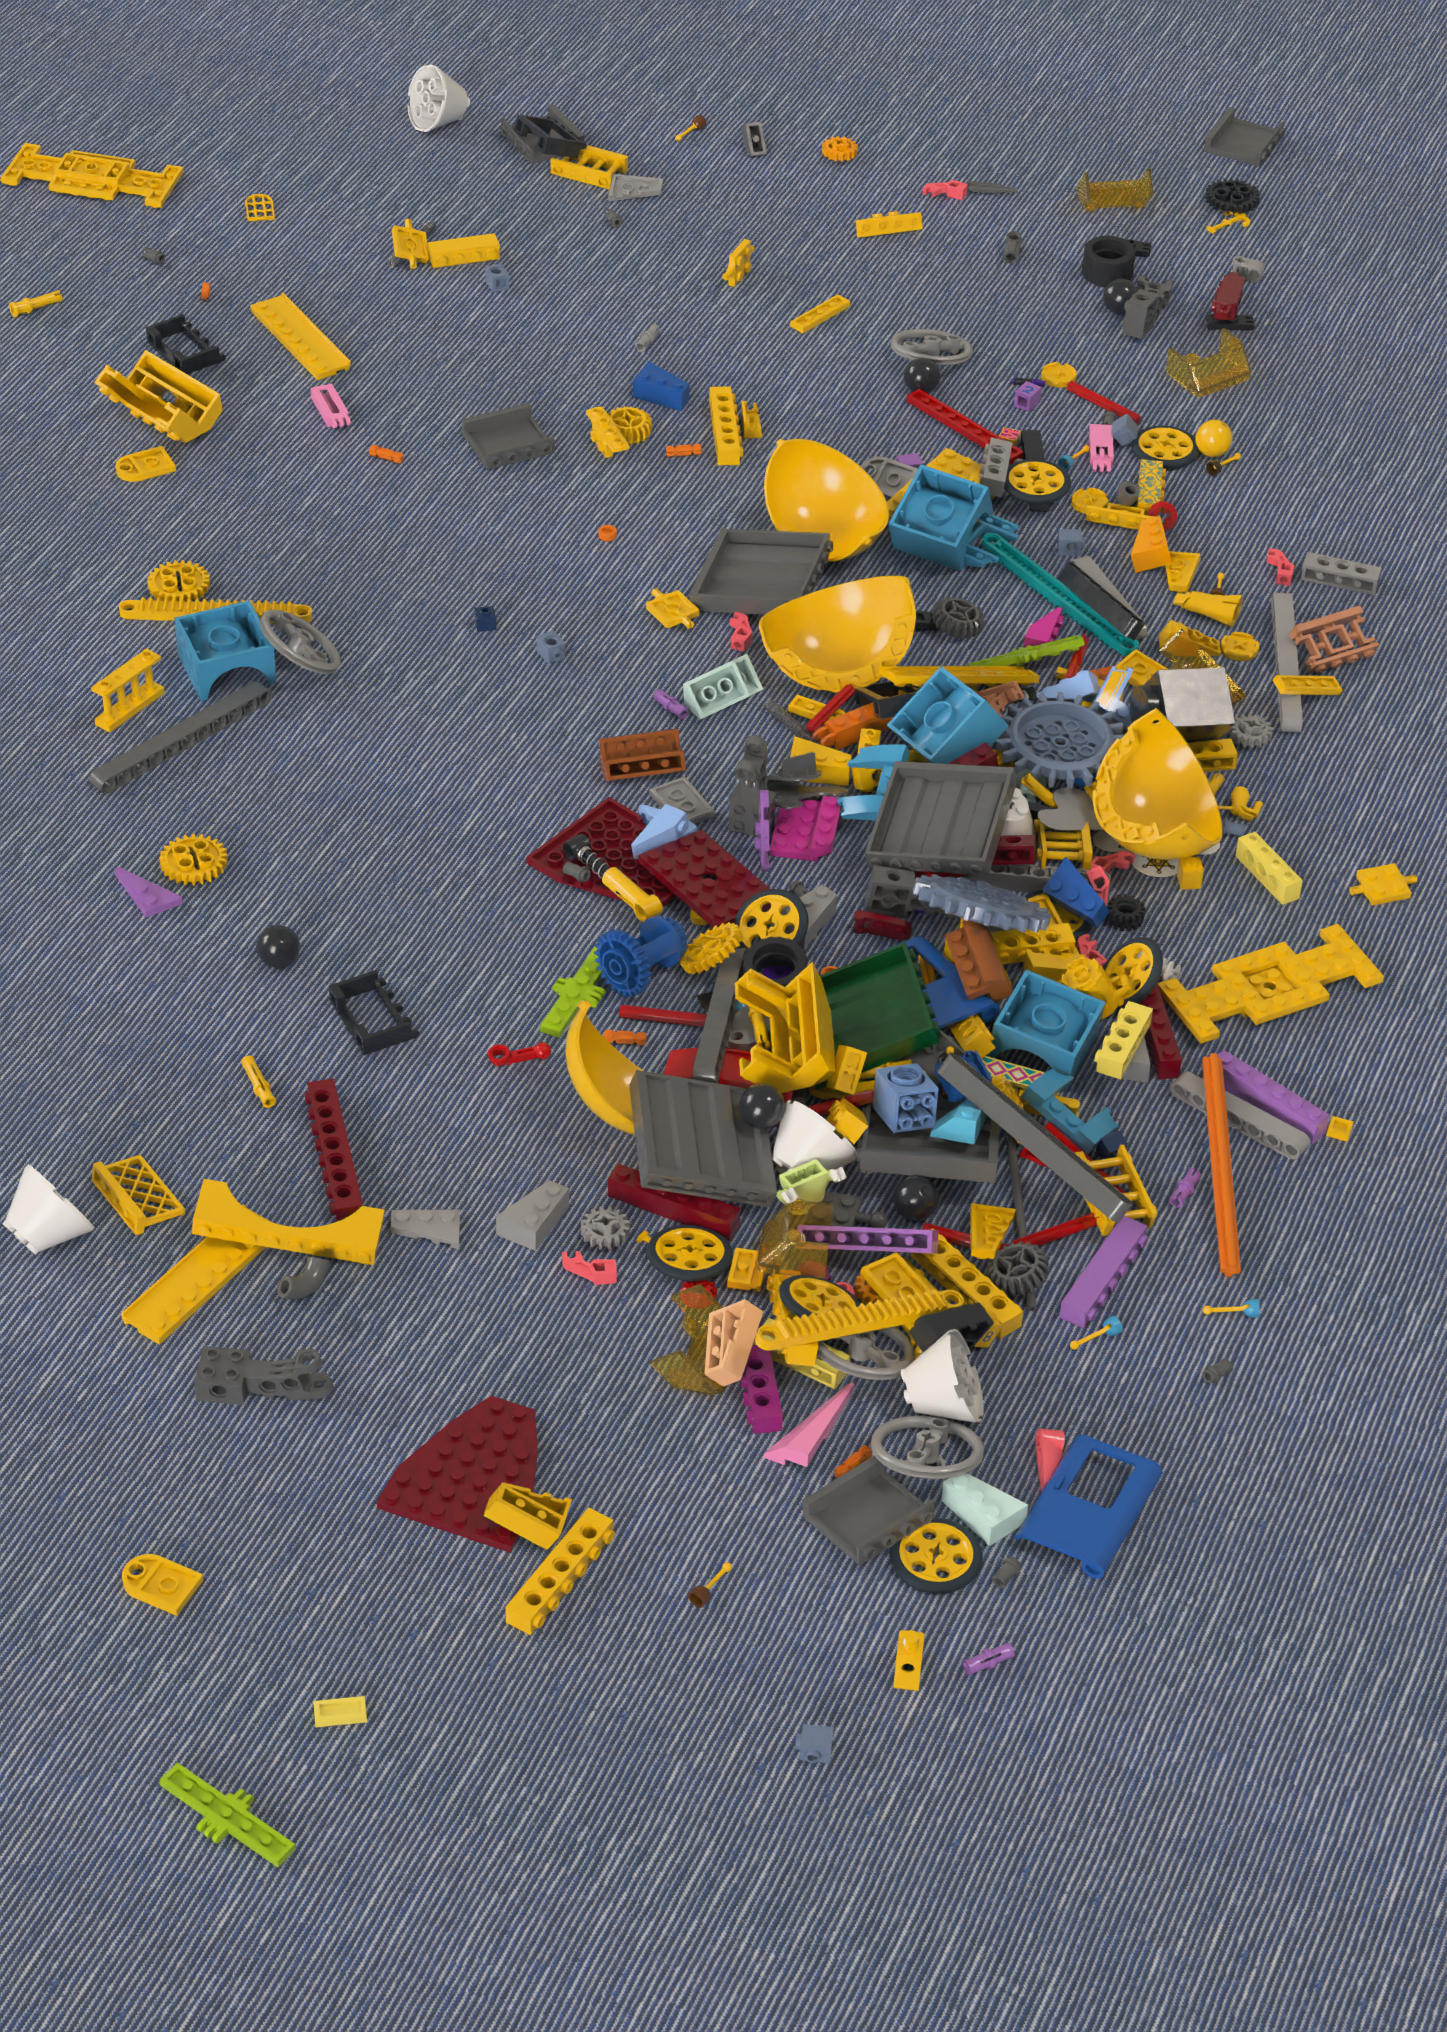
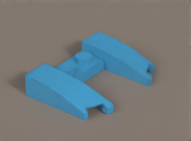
M993 514L991 517L981 515L968 538L964 565L985 567L986 564L997 563L999 561L998 556L974 547L972 543L980 535L987 533H996L1007 541L1017 542L1018 534H1014V531H1018L1019 525Z
M888 744L864 747L859 749L860 753L854 760L850 759L848 762L849 767L883 770L875 795L838 798V805H843L844 812L841 813L843 819L876 821L895 761L908 762L910 753L906 745Z
M1052 1068L1028 1085L1021 1097L1088 1155L1097 1147L1101 1138L1112 1134L1119 1125L1112 1119L1111 1111L1108 1107L1086 1123L1079 1119L1055 1098L1060 1091L1073 1081L1074 1077L1063 1075Z

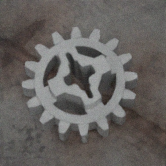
M1242 714L1240 718H1234L1235 725L1230 728L1229 735H1231L1232 740H1236V744L1242 743L1243 747L1250 746L1251 748L1257 745V747L1261 748L1262 744L1267 745L1268 741H1271L1273 727H1271L1270 722H1266V718L1259 719V715L1252 716L1251 714H1248V717Z
M601 1206L599 1211L591 1209V1215L585 1214L584 1220H581V1236H584V1242L590 1241L591 1247L599 1245V1250H602L603 1246H607L608 1250H611V1245L620 1247V1241L625 1243L626 1237L630 1235V1221L627 1220L626 1214L620 1215L619 1209L614 1212L612 1207L604 1210Z

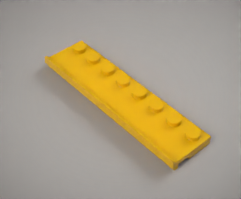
M281 293V296L250 305L251 312L317 380L336 375V371L342 369L348 371L349 367H351L350 360L284 293Z
M880 666L879 677L887 678L895 686L904 687L906 684H912L913 686L922 687L941 666ZM942 666L968 686H978V683H984L986 686H996V683L1005 684L1012 681H1017V683L1023 686H1031L1032 683H1039L1040 675L1035 672L1025 670L1024 666Z
M244 1204L242 1205L245 1209H247L248 1211H250V1212L253 1213L254 1215H256V1216H258V1217H260V1218H262V1219H264V1220H267V1219H265L264 1217H262V1216L258 1215L257 1213L251 1211L250 1209L246 1208V1205H244ZM206 1237L122 1312L121 1316L124 1324L134 1326L138 1329L139 1333L160 1345L266 1247Z

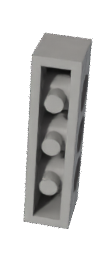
M992 437L990 444L985 445L980 470V484L989 487L990 495L1002 497L1012 442Z
M1307 552L1303 563L1301 580L1375 595L1382 567Z

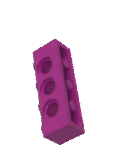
M752 1345L740 1380L741 1388L746 1390V1392H743L744 1406L749 1407V1410H746L747 1424H752L753 1434L782 1431L783 1415L771 1352L763 1350L757 1345Z

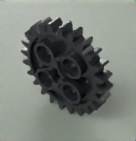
M1224 178L1223 181L1217 180V183L1212 182V185H1208L1205 199H1207L1206 203H1209V206H1214V209H1220V212L1226 211L1227 214L1229 212L1233 214L1238 212L1242 214V211L1248 213V210L1253 211V208H1257L1260 193H1258V189H1255L1256 186H1251V183L1245 184V181L1239 182V179L1233 181L1232 178L1227 181Z

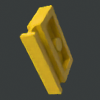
M735 1248L727 1287L749 1291L751 1288L757 1289V1292H760L767 1266L768 1252L760 1254L756 1250Z

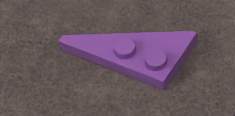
M760 790L759 822H755V834L758 835V838H754L755 850L759 851L762 871H770L767 852L770 851L769 819H767L769 807L768 790Z
M120 867L114 868L115 876L145 917L183 904L181 896Z

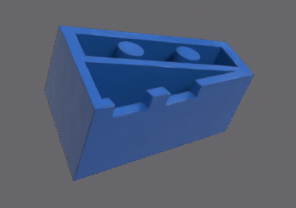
M650 361L645 364L633 379L634 398L682 411L689 403L690 384Z
M1067 857L1064 858L1042 889L1044 894L1048 895L1051 902L1096 928L1101 925L1110 912L1105 902Z

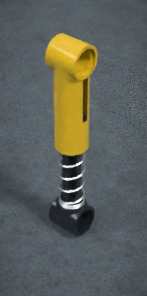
M579 834L563 843L562 847L566 857L570 861L576 859L581 861L589 869H592L595 874H598L604 885L634 909L636 917L641 922L662 913L663 907L659 898L653 894L649 896L616 867H608V863H604L602 858H598L596 853H592L590 841L585 835Z

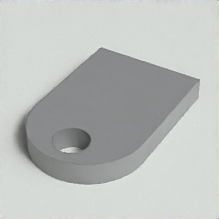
M882 456L868 459L861 467L865 471L870 468L875 469L874 473L870 476L878 485L884 497L889 499L914 478L918 470L915 467Z
M748 1005L735 1014L727 1045L731 1049L748 1051L756 1045L752 1021L749 1020L748 1016L750 1011ZM766 1016L765 1024L768 1038H770V1018Z

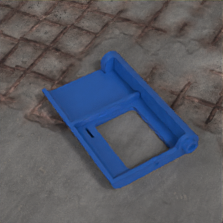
M917 936L905 941L908 949L913 948L916 956L920 955L943 977L926 984L927 989L923 990V992L927 991L931 1004H928V1007L932 1006L936 1016L933 1021H937L940 1029L975 1014H978L985 1022L992 1021L997 1017L1000 1007L987 994L969 1001L956 966L924 936Z
M1077 1435L1014 1539L1025 1538L1082 1561V1570L1088 1576L1100 1579L1104 1576L1160 1480L1163 1470L1154 1460H1149L1086 1435ZM1092 1451L1135 1466L1111 1508H1104L1067 1492Z

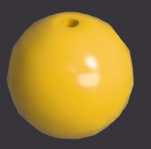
M1213 419L1204 422L1198 428L1195 442L1200 452L1205 456L1218 457L1224 455L1229 450L1233 442V434L1225 422Z

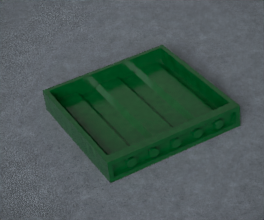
M906 942L820 975L831 1009L835 1056L839 1045L867 1052L861 1073L940 1043L937 1034L941 1033L937 1021H933L936 1016L932 1006L928 1007V1004H931V1000L927 991L923 992L927 988L923 978H919L922 973L918 963H914V961H917V957L913 948L908 949ZM828 1080L814 1085L816 1090L825 1088Z

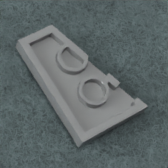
M613 174L608 201L661 195L663 179Z
M392 1210L391 1233L414 1239L423 1237L431 1239L432 1243L440 1245L443 1242L451 1244V1248L459 1249L460 1210Z

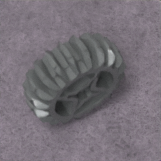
M947 596L946 599L941 598L935 605L932 613L933 623L936 624L937 629H941L942 633H947V636L959 637L962 640L964 637L967 639L975 637L976 634H979L984 624L983 612L980 611V607H976L975 603H970L969 599L964 600L962 597L956 598L954 596L951 598Z
M1021 1240L1018 1244H1014L1011 1241L1010 1246L1003 1245L1002 1250H998L995 1258L990 1259V1262L987 1263V1276L1007 1296L1010 1294L1014 1297L1018 1294L1025 1296L1026 1292L1033 1293L1034 1288L1041 1289V1283H1045L1046 1276L1049 1275V1263L1043 1250H1040L1038 1245H1032L1030 1241L1026 1244Z

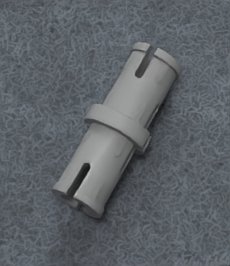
M652 324L647 331L641 334V338L635 343V347L638 346L636 348L638 351L643 352L649 344L654 342L655 337L660 333L658 325Z

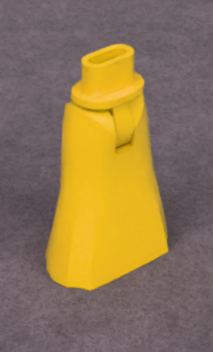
M1198 591L1186 592L1185 594L1177 593L1174 599V605L1181 606V609L1210 617L1232 628L1241 612L1243 602L1242 595H1212Z

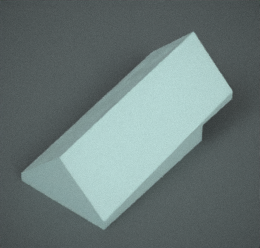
M748 654L683 684L684 705L699 720L763 690Z

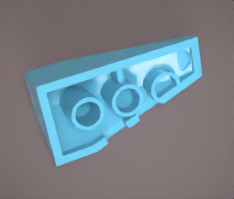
M966 1098L936 1121L930 1137L975 1144L988 1115Z

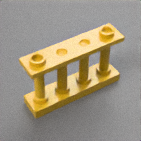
M589 145L585 149H580L578 158L563 157L562 160L551 158V174L610 189L612 175L616 171L624 174L628 171V156ZM572 159V160H576V161H578V162H577V164H575V163H571V162H569V161ZM587 163V164H591V165H593V166H592V168H590V167H586V166H584V165ZM602 167L608 169V171L604 172L599 169Z
M146 648L91 687V691L102 696L104 712L95 718V725L110 733L165 694L164 687L153 681L152 666L161 660L160 655ZM145 672V683L139 687L138 676ZM131 681L132 692L125 696L124 686ZM117 691L118 702L112 706L110 695Z
M1039 818L1038 820L1034 819V828L1038 835L1039 848H1037V861H1040L1041 869H1045L1046 859L1064 860L1067 857L1068 860H1078V863H1082V869L1091 870L1093 852L1089 821H1087L1083 830H1056L1043 824ZM1045 830L1074 831V833H1070V832H1047V831H1045ZM1046 840H1065V841H1076V842H1056V841H1046ZM1047 849H1050V850H1073V851H1077V852L1047 851Z
M1124 1145L1119 1146L1116 1157L1096 1161L1087 1160L1083 1151L1075 1152L1078 1157L1094 1170L1118 1166L1122 1175L1105 1177V1179L1112 1185L1126 1183L1130 1192L1122 1194L1130 1201H1135L1138 1210L1127 1211L1124 1216L1133 1220L1143 1218L1147 1228H1152L1157 1217L1156 1206L1152 1204L1132 1163V1157ZM1085 1198L1091 1213H1095L1094 1217H1099L1096 1218V1224L1102 1236L1109 1235L1116 1222L1109 1219Z

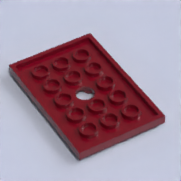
M702 829L638 855V862L712 928L716 925L719 927L722 923L724 925L728 922L730 924L734 923L739 909L750 897L770 889ZM710 874L715 876L717 880L714 881L710 878L703 879L702 876ZM771 903L764 904L762 912L771 909Z

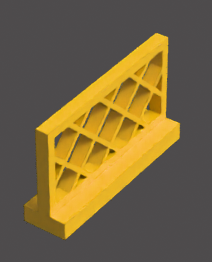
M141 1155L106 1166L101 1161L93 1164L92 1182L136 1236L143 1234L144 1228L185 1214V1208ZM139 1164L141 1170L130 1168V1166ZM110 1172H122V1175H112ZM130 1174L138 1177L137 1180L125 1178V1176ZM143 1177L151 1179L153 1182L151 1184L140 1180ZM122 1184L130 1185V1186H133V1189H132V1190L125 1189V1188H122L121 1185H122ZM137 1187L149 1190L148 1194L136 1191ZM153 1191L163 1193L164 1196L159 1197L151 1194ZM133 1197L143 1199L144 1203L134 1202L132 1199ZM148 1201L160 1203V1206L154 1207L147 1204ZM169 1205L173 1206L175 1209L167 1210L163 1209V1206ZM144 1211L155 1213L156 1215L146 1218Z

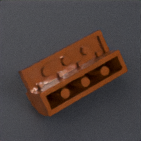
M677 728L598 738L600 766L606 781L686 771L684 751L680 747L679 729Z
M964 920L962 921L964 927L945 934L969 1001L987 993H990L995 1002L1011 996L1013 989L988 926Z

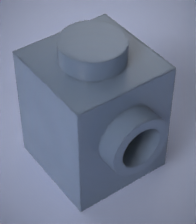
M1125 414L1112 423L1111 434L1123 447L1137 438L1138 425L1128 414Z
M803 1724L802 1734L796 1735L795 1749L800 1750L799 1760L810 1763H830L834 1727Z

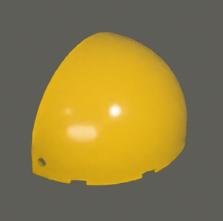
M872 577L828 587L786 602L769 611L760 619L759 630L767 653L787 676L804 686L816 690L839 692L846 685L850 684L853 685V688L869 686L881 679L879 677L880 666H896L901 661L910 646L914 634L916 605L911 584L907 577Z
M1155 708L1134 721L1127 728L1129 731L1120 740L1117 738L1106 753L1095 778L1098 782L1096 790H1093V806L1100 826L1124 848L1151 859L1177 860L1197 855L1218 844L1222 839V821L1214 793L1198 759L1177 728Z

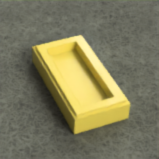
M365 1696L313 1701L316 1727L367 1722Z

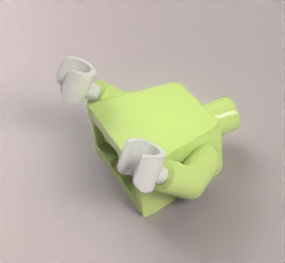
M815 1159L779 1175L782 1190L777 1192V1198L786 1206H791L795 1211L806 1214L811 1211L812 1205L824 1199L825 1190L830 1181L834 1180L837 1183L846 1179L847 1176L843 1167L836 1170H826Z

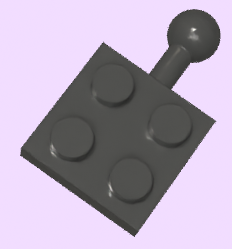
M825 1191L824 1199L812 1206L807 1219V1225L854 1227L856 1221L870 1223L873 1228H884L887 1225L888 1219L880 1211L874 1212L872 1215L860 1213L862 1197Z

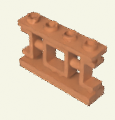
M1360 605L1295 625L1290 631L1289 636L1291 640H1296V646L1305 643L1311 655L1305 661L1306 666L1309 665L1307 670L1309 674L1313 672L1318 674L1329 667L1337 668L1345 662L1353 663L1361 657L1369 658L1376 653L1375 651L1380 646L1379 643H1374V637L1365 639L1359 627L1365 621V618L1361 617L1363 610ZM1350 623L1348 625L1351 630L1350 633H1347L1344 624ZM1318 633L1316 635L1319 641L1318 643L1314 642L1311 636L1312 634ZM1337 633L1343 647L1333 649L1327 636ZM1353 639L1356 640V642H1357V644H1358V646H1359V648L1354 649V650H1352V649H1353L1355 646L1353 645V643H1352V641H1351V640H1353ZM1323 649L1327 658L1320 660L1322 656L1319 650Z
M1017 681L976 692L990 704L1001 718L1003 716L1000 712L1005 710V705L1022 700L1025 697Z

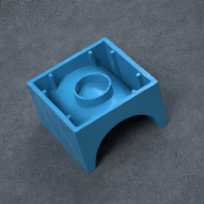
M920 465L888 523L894 549L962 571L965 549L972 528L981 515L991 517L993 513L989 487Z
M250 600L174 618L178 656L200 701L208 700L210 688L220 675L237 667L256 668L262 671L269 685L276 683L274 647L261 631L260 619Z
M942 666L887 724L910 750H916L928 762L937 764H948L985 742L991 746L1009 727L985 699Z
M1025 970L994 1023L991 1035L994 1037L992 1043L996 1048L986 1056L995 1059L999 1053L1005 1050H1026L1041 1057L1056 1072L1074 1077L1096 1038L1106 1002ZM1068 1084V1085L1062 1090V1092H1066V1090H1067V1088L1069 1087L1070 1084Z

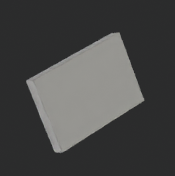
M685 776L649 790L650 796L661 808L668 804L686 812L687 819L694 824L715 817L714 809Z

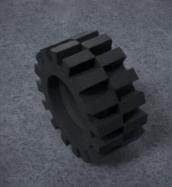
M1120 894L1117 895V898L1112 897L1107 906L1110 911L1106 916L1109 925H1114L1116 930L1118 927L1121 928L1120 931L1127 929L1128 932L1132 928L1137 930L1138 927H1141L1144 921L1145 906L1143 901L1140 902V898L1134 899V895L1127 897V894H1124L1123 897Z

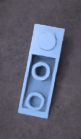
M1088 670L1078 672L1072 678L1061 680L1055 686L1043 688L1039 693L1043 692L1047 701H1056L1058 692H1063L1065 702L1074 703L1078 695L1082 696L1083 701L1091 702L1095 699L1100 687L1096 675Z

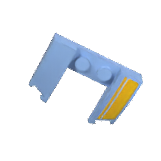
M1113 666L1093 703L1099 702L1098 713L1101 715L1109 711L1114 712L1113 722H1122L1123 728L1128 730L1127 728L1132 724L1130 706L1120 701L1119 698L1134 669L1127 668L1126 671L1116 670V667Z

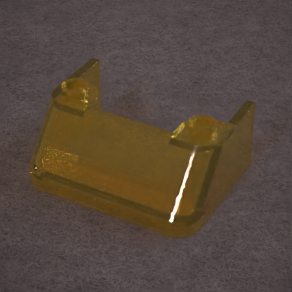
M1151 168L1145 171L1140 180L1089 183L1088 172H1085L1076 186L1082 208L1086 209V211H1093L1096 208L1145 207V204L1154 195Z
M1223 328L1221 331L1219 353L1204 359L1195 353L1181 356L1172 347L1169 348L1166 373L1193 395L1203 397L1249 380L1251 377V367L1242 341Z
M1180 629L1159 650L1174 664L1171 667L1173 670L1222 668L1183 629ZM1226 673L1231 703L1242 701L1247 694Z
M797 1199L790 1204H786L762 1227L757 1269L768 1274L811 1275L826 1278L828 1243L805 1241V1235L801 1234L797 1228L798 1225L832 1226L833 1204L808 1202L803 1199Z
M699 1284L671 1296V1299L685 1312L682 1323L683 1329L692 1337L687 1356L681 1350L651 1360L650 1365L676 1389L717 1395L722 1393L726 1386H721L704 1374L709 1313L723 1307Z

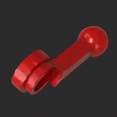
M545 1042L514 1051H509V1048L502 1044L494 1045L488 1050L489 1061L495 1066H503L506 1063L510 1065L536 1058L547 1059L551 1055V1047ZM498 1055L504 1056L502 1058H495Z

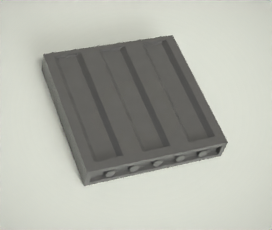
M721 528L689 594L690 602L699 611L735 613L736 611L744 614L765 615L786 602L812 593L815 586L818 585L820 575L823 574L824 565L828 563L830 552H833V541L830 540V534Z
M895 761L865 851L868 867L873 868L876 865L902 870L989 875L1017 784L1014 767Z
M636 1070L629 1088L641 1187L770 1207L777 1195L768 1129H755L743 1120L740 1114L739 1102L747 1088Z
M938 1093L935 1123L965 1099L951 1102L948 1099L942 1098V1093ZM873 1102L863 1105L862 1112L865 1115L868 1127L858 1139L856 1162H860V1171L987 1183L996 1182L1000 1126L989 1116H987L975 1144H968L930 1137L933 1128L893 1133L874 1110Z

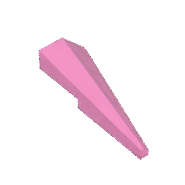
M854 1383L847 1384L767 1450L764 1453V1458L783 1465L789 1460L808 1467L822 1440L827 1439L853 1393Z

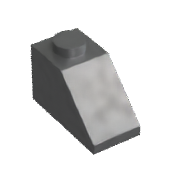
M761 121L745 123L741 128L744 146L750 157L766 155L767 151Z

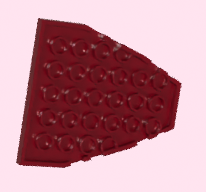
M610 797L526 857L528 865L556 882L622 900L603 884L602 879L592 869L588 868L591 875L587 882H579L577 878L563 873L565 863L570 861L564 854L563 843L579 834H583L590 841L592 853H596L598 858H602L604 863H608V867L619 869L649 896L652 894L657 896L662 907L677 897L638 862V859L633 857L631 844L646 828L643 818ZM577 859L574 861H570L573 864H576L580 867H587L586 864H583L581 861H578Z
M492 1395L449 1422L396 1468L377 1501V1508L512 1553L520 1535L483 1515L489 1498L502 1482L531 1489V1492L534 1493L538 1461L535 1409Z

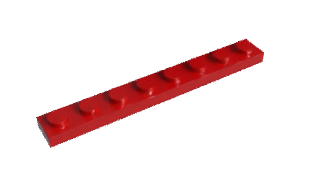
M921 389L907 395L906 401L984 449L986 444H990L991 437L1004 440ZM1012 445L1009 464H1013L1016 459H1022L1024 451Z

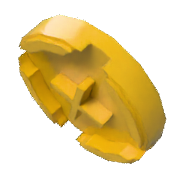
M1053 362L1043 367L1041 379L1046 381V384L1049 386L1063 388L1067 387L1070 381H1076L1077 373L1074 367L1064 363V365H1060V362Z
M1081 488L1072 495V506L1080 513L1086 514L1088 505L1102 508L1108 507L1109 500L1107 495L1100 489L1088 488V490H1083L1084 488Z
M1233 632L1229 636L1225 635L1221 640V652L1229 659L1248 661L1255 658L1259 653V642L1254 640V637L1250 634Z

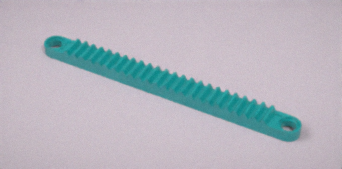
M987 533L983 536L982 547L987 552L998 556L1000 565L1003 564L1004 568H1008L1009 572L1013 571L1014 576L1018 575L1019 580L1023 579V582L1028 583L1029 587L1033 586V590H1038L1039 595L1043 594L1044 599L1048 598L1049 603L1053 602L1054 607L1062 608L1064 614L1068 613V617H1073V621H1078V625H1083V629H1088V633L1093 632V636H1098L1099 641L1103 640L1104 645L1108 644L1109 649L1113 648L1125 657L1135 649L1139 651V642L1136 639L1132 640L1119 632L1067 586L1000 535Z

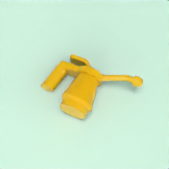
M1239 786L1234 788L1231 793L1232 805L1218 806L1219 810H1230L1233 815L1251 822L1253 818L1258 817L1263 802L1257 801L1253 809L1248 808L1249 791L1247 788Z

